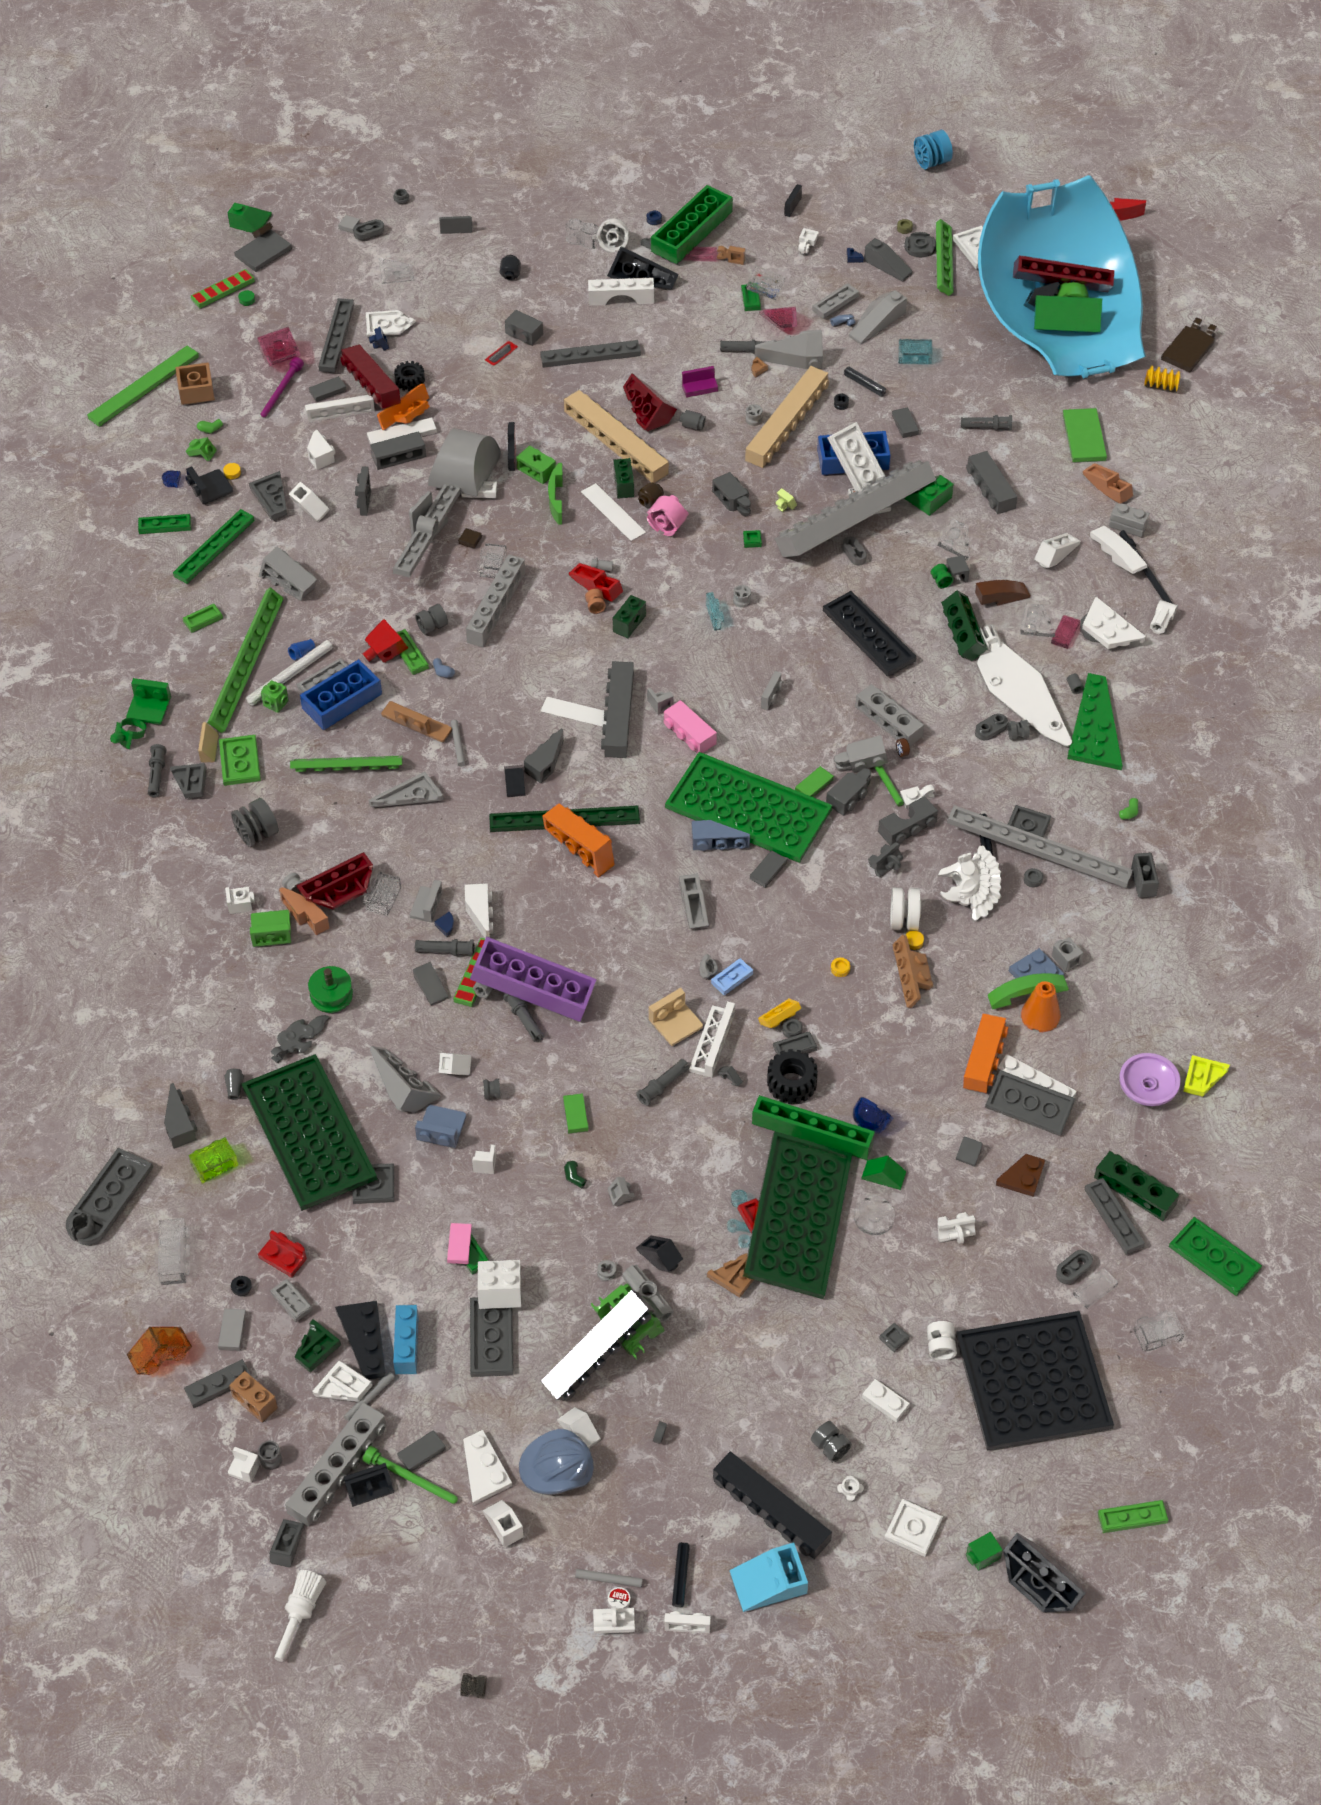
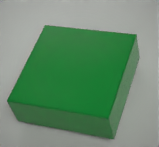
M761 530L743 531L744 548L762 547Z

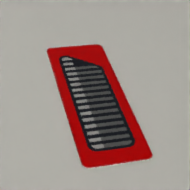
M508 341L488 356L485 361L494 366L518 348V346Z

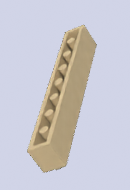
M813 366L809 367L746 447L745 461L764 468L767 462L769 463L772 460L774 453L779 451L781 444L787 441L789 434L796 429L799 421L804 419L806 412L811 410L813 403L820 398L823 390L828 388V372Z
M578 390L564 399V411L622 459L630 458L632 467L650 482L656 483L669 474V462L666 458L659 455L644 440L638 438L631 430L623 426L620 421L612 417L609 412L602 409L587 394Z

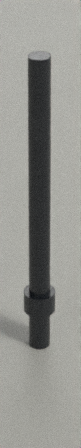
M1125 530L1120 531V537L1143 559L1136 548L1134 540L1129 538ZM1147 565L1143 572L1161 599L1172 603Z

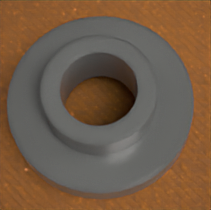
M397 189L393 199L398 203H405L409 200V194L405 189Z

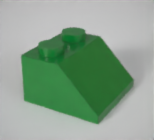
M942 475L935 476L936 480L906 496L904 499L930 516L952 499L954 483Z

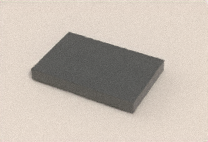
M269 230L235 251L234 255L256 272L291 250L292 244L274 231Z

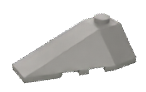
M371 1046L370 1051L387 1093L396 1105V1109L401 1112H417L440 1098L441 1095L426 1080L421 1082L416 1078L417 1073L402 1066L403 1062L389 1050Z

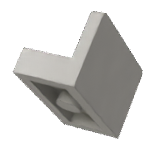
M434 880L431 888L420 886L410 918L432 922L443 893L442 881Z

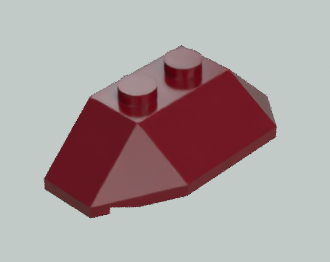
M363 852L298 884L297 888L306 901L335 909L367 893L373 864Z

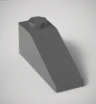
M874 238L865 246V262L902 282L912 274V270L886 243Z

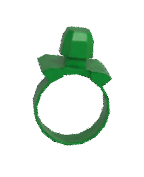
M125 718L121 723H116L115 732L111 735L110 741L114 744L120 743L125 748L130 749L132 739L144 737L146 724L136 718ZM133 725L141 728L143 731H126L122 727Z

